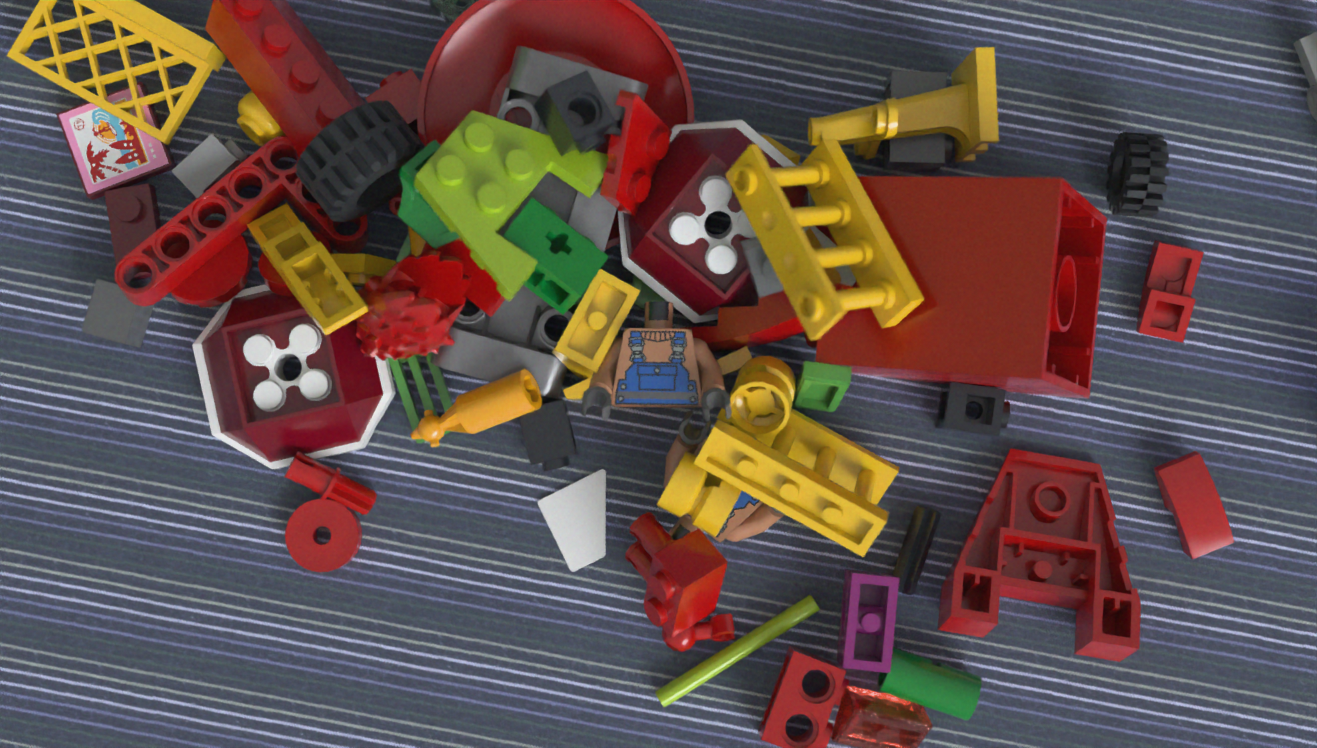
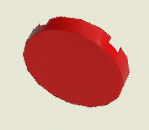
M204 220L203 226L217 228L224 222ZM239 235L173 289L170 294L178 302L188 305L187 303L198 305L199 307H214L231 300L243 290L248 281L247 275L250 268L252 269L253 258L244 237ZM182 242L175 243L167 250L166 256L180 258L187 253L190 245Z

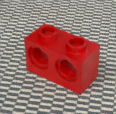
M790 645L758 729L760 739L781 748H826L833 730V723L828 722L834 704L841 706L848 691L850 681L844 678L846 670L838 663ZM811 670L823 671L826 676L825 685L817 692H807L802 688L803 677ZM803 714L810 719L808 730L799 736L787 733L785 727L788 719L793 715Z

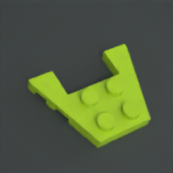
M472 110L415 177L414 186L451 232L456 231L471 250L470 256L480 269L485 268L498 284L496 289L508 301H511L535 270L537 260L498 235V232L548 171L588 198H591L602 184L604 171L608 163V155L594 150L580 155L578 149H575L561 156L549 135Z

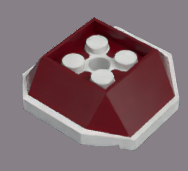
M742 119L675 124L671 129L672 134L667 154L659 161L651 180L650 192L647 198L641 202L636 216L618 210L622 264L667 302H672L673 306L693 323L718 320L719 308L758 306L759 299L741 245V241L757 236L725 174L744 151L754 144H758L770 168L792 167L796 165ZM806 185L780 187L791 208L815 206V202ZM722 211L730 216V226L722 234H711L704 227L705 220L712 212Z
M266 284L243 289L231 300L225 302L192 345L212 435L271 469L288 467L297 451L317 460L364 449L396 393L388 358L383 361L377 356L372 358L360 351L363 341L356 337V320H352L325 335L295 296L276 294ZM297 356L302 365L301 373L295 380L288 381L284 376L283 366L289 358Z

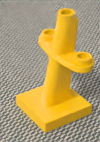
M976 47L951 73V87L900 99H885L874 105L823 117L809 118V146H818L822 140L837 139L840 146L854 144L855 155H863L866 160L875 158L881 140L945 133L954 137L955 162H974L976 160L975 154H984L988 150V143H997L999 141L994 47Z

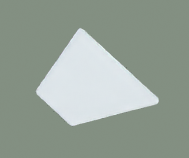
M601 469L538 501V506L572 572L605 556L606 471Z

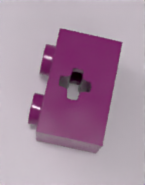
M845 569L836 659L842 668L891 672L899 577L889 573Z

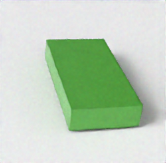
M804 361L796 380V391L792 406L826 412L836 411L851 383L852 367Z

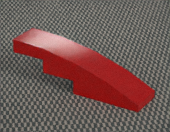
M843 283L832 284L835 292L856 289ZM785 290L760 297L758 299V306L719 308L717 326L680 328L691 329L693 338L705 341L711 352L738 350L746 346L750 348L784 340L805 332Z

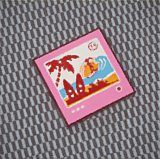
M138 82L137 86L140 97L150 95L147 86L142 82ZM129 86L107 94L108 102L113 105L133 100ZM90 102L56 114L86 196L92 200L105 196L104 191L128 187L173 170L176 167L169 145L160 142ZM154 105L143 106L147 123L161 130L162 126ZM135 108L126 111L137 117Z

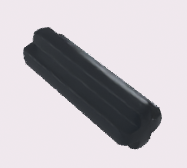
M918 505L914 510L892 575L899 577L898 592L906 595L915 593L941 517L940 512L935 509Z

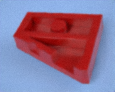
M620 89L616 105L626 107L621 135H610L607 152L608 163L604 171L600 194L620 212L636 216L641 202L647 198L650 192L651 180L659 161L667 154L672 131L636 93Z

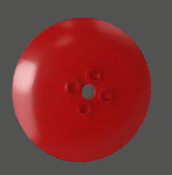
M479 0L458 16L435 46L421 80L417 105L418 137L425 146L434 139L442 145L472 110L497 118L517 46H522L645 83L649 86L644 102L670 130L675 124L694 123V103L691 86L677 50L661 27L643 9L630 0ZM513 108L505 117L507 122L528 129L532 126V116L524 108ZM611 134L603 135L606 141L596 148L597 152L608 155ZM616 210L605 250L620 243L618 210Z

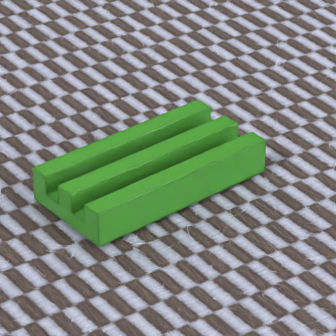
M430 352L427 354L426 359L444 411L446 412L454 403L441 367L430 362L433 353ZM420 354L407 359H397L396 361L388 358L413 431L418 427L421 418L402 364L409 363L425 411L433 410V414L437 415L418 358L424 357ZM416 439L418 444L426 442L423 439Z

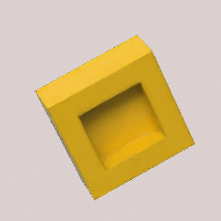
M331 254V257L343 274L348 276V281L351 285L365 286L370 277L383 276L396 264L394 260L369 254Z

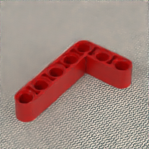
M278 136L269 140L124 256L116 265L114 272L115 281L130 302L142 307L151 306L159 302L248 229L247 224L267 214L285 198L318 233L328 240L333 249L342 254H356L366 246L369 238L367 215L350 220V222H354L360 227L357 233L351 236H343L337 233L335 229L342 222L331 220L319 203H312L305 199V195L309 191L295 173L297 170L296 164L287 170H281L274 166L275 162L282 157H290L297 162L301 157V154L287 136ZM248 185L259 186L262 189L258 196L251 199L239 196L241 189ZM218 213L226 217L224 223L217 228L203 226L204 220L211 214ZM182 242L190 245L187 253L180 258L166 256L167 250L175 243ZM140 272L152 274V279L147 286L138 289L130 287L129 284L134 275Z

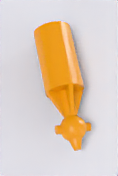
M520 370L458 395L456 402L441 417L434 415L433 410L424 411V417L420 420L418 427L411 432L410 436L412 439H423L430 442L431 447H437L440 445L439 440L444 436L445 431L476 434L539 409L542 405L539 386L534 376L528 370Z

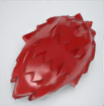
M427 251L417 257L414 253L404 257L383 276L370 277L365 286L357 291L368 309V312L354 319L357 321L356 337L363 341L360 351L372 358L377 356L383 361L387 358H392L396 361L397 359L411 358L416 354L425 357L430 352L437 354L441 345L453 346L455 341L450 333V329L465 305L466 295L464 294L472 279L471 276L464 273V261L454 256H440L439 251Z

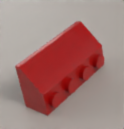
M213 0L205 30L300 154L303 153L312 139L329 123L347 111L365 104L286 0Z

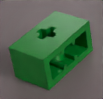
M533 197L502 235L504 239L537 260L535 270L523 285L562 315L583 295L609 257L597 248L591 239L579 234L561 220L552 209L543 206Z

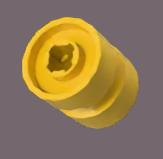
M758 356L748 360L740 368L730 397L732 411L730 419L738 430L753 438H768L778 434L786 426L795 396L796 377L785 362L772 356Z
M685 451L656 505L679 518L685 514L690 515L692 525L716 537L742 490L693 464L697 456Z

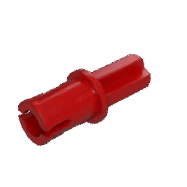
M297 451L284 475L285 478L320 494L321 500L325 501L329 497L363 515H367L377 499V494L374 490L340 474L342 468L337 466L333 469L323 465L300 451Z

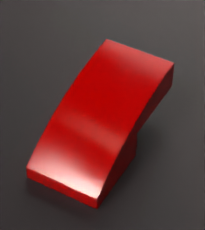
M1154 241L1140 300L1136 332L1183 343L1196 301L1191 294L1204 254L1203 251L1167 242Z
M1193 451L1154 467L1164 506L1174 515L1185 554L1193 560L1234 543L1221 499L1200 453Z

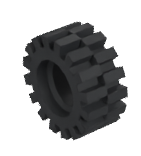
M1123 132L1118 135V139L1113 144L1114 151H1111L1110 154L1111 166H1108L1107 169L1109 180L1106 181V189H1109L1106 197L1107 202H1110L1108 208L1113 215L1151 218L1158 213V206H1161L1163 203L1162 192L1166 193L1167 189L1165 176H1169V168H1166V163L1169 161V153L1166 152L1168 145L1167 141H1164L1165 137L1163 135Z

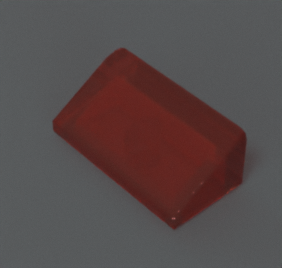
M848 685L841 698L831 738L835 743L859 748H917L933 726L924 706L889 694Z

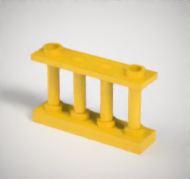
M837 139L822 140L800 166L779 168L769 167L758 144L750 145L725 174L810 340L820 338L846 313L845 310L871 307L879 324L884 328L896 326L924 300ZM806 185L816 206L791 208L780 187ZM827 225L838 247L813 250L802 227ZM848 265L860 288L835 292L823 268Z
M721 408L717 416L718 420L693 464L864 557L887 522L889 512L878 507L877 504L899 472L900 467L792 408L786 426L778 434L768 438H753L734 427L731 419H727L726 410Z

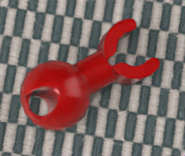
M731 613L716 615L708 621L695 623L673 638H670L664 629L661 636L669 648L679 652L690 649L698 640L731 641L735 639L733 617Z

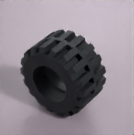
M377 100L347 111L323 128L301 154L296 164L297 170L295 173L331 220L337 222L350 221L378 209L403 190L400 179L401 167L426 146L389 101Z

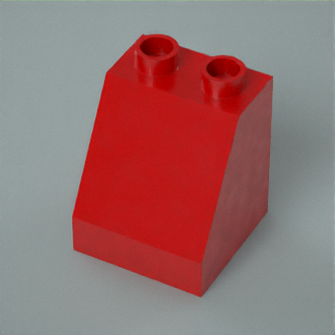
M857 176L924 300L896 326L882 328L871 307H864L846 312L816 340H810L805 331L806 343L810 348L816 349L815 362L852 367L851 373L939 384L957 382L1003 389L1008 392L1089 399L1107 226L1106 216L1063 178ZM827 225L815 226L838 246ZM857 281L852 285L854 288H860Z

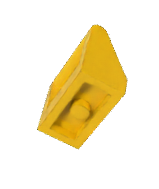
M600 269L587 288L552 353L574 375L583 380L591 379L593 373H596L640 290Z

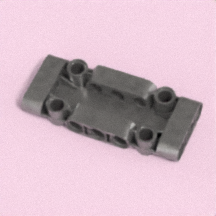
M517 46L497 118L505 121V117L511 109L521 107L528 110L532 116V126L530 129L549 135L533 105L546 88L588 70L616 121L603 135H621L626 107L616 105L620 89L636 93L644 101L649 85L544 52ZM568 110L569 116L575 123L585 125L583 118L577 112ZM548 171L498 232V235L502 237L517 215L533 197L543 206L552 209L561 220L579 234L591 239L597 248L604 252L617 208L600 194L602 184L591 198H588ZM522 285L511 301L505 299L492 317L488 316L480 308L472 313L461 310L450 329L455 343L453 346L441 345L437 354L432 353L430 362L447 370L491 382L526 369L534 376L542 396L558 398L567 367L552 353L561 337L549 335L544 325L551 316L562 314ZM585 292L563 315L567 317L569 321L573 316L576 308L578 307Z

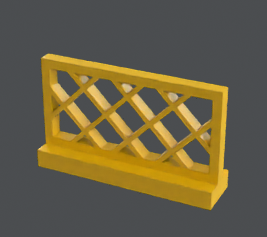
M39 0L6 56L166 145H169L212 70L219 72L227 58L215 44L135 0H72L77 18L59 23L54 22L52 9L58 0ZM84 7L94 13L86 15ZM104 20L112 22L117 39L94 45L89 24ZM80 27L85 48L63 54L58 33ZM123 29L127 30L133 35L124 36ZM49 36L54 53L53 57L34 61L25 56L35 39ZM144 41L152 44L156 61L133 67L127 46ZM119 49L125 69L102 75L97 54ZM162 50L172 56L163 58ZM88 57L93 78L77 83L70 81L65 63ZM187 63L196 68L187 85L172 89L167 67ZM57 66L59 74L48 68ZM159 70L164 91L140 97L135 76ZM127 79L133 100L115 105L108 102L105 85ZM96 87L98 96L88 91V89ZM179 96H180L179 100H178L177 103H176V102H175V97H179ZM167 100L170 115L162 129L159 130L147 123L143 106ZM135 108L137 117L126 111Z

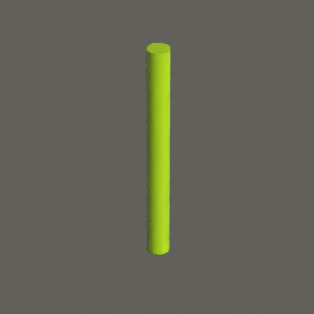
M808 595L655 691L656 696L665 708L820 610L813 597Z

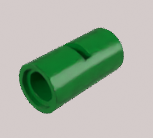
M893 647L891 672H879L877 690L968 721L979 699L981 677L940 662L934 665L931 659Z

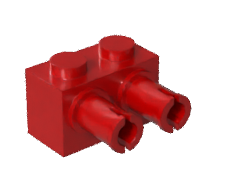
M647 512L638 517L630 526L631 530L629 531L638 541L628 548L625 553V559L632 564L647 582L643 603L647 617L655 626H661L669 637L673 638L715 612L728 561L699 528L680 539L674 540L652 512Z

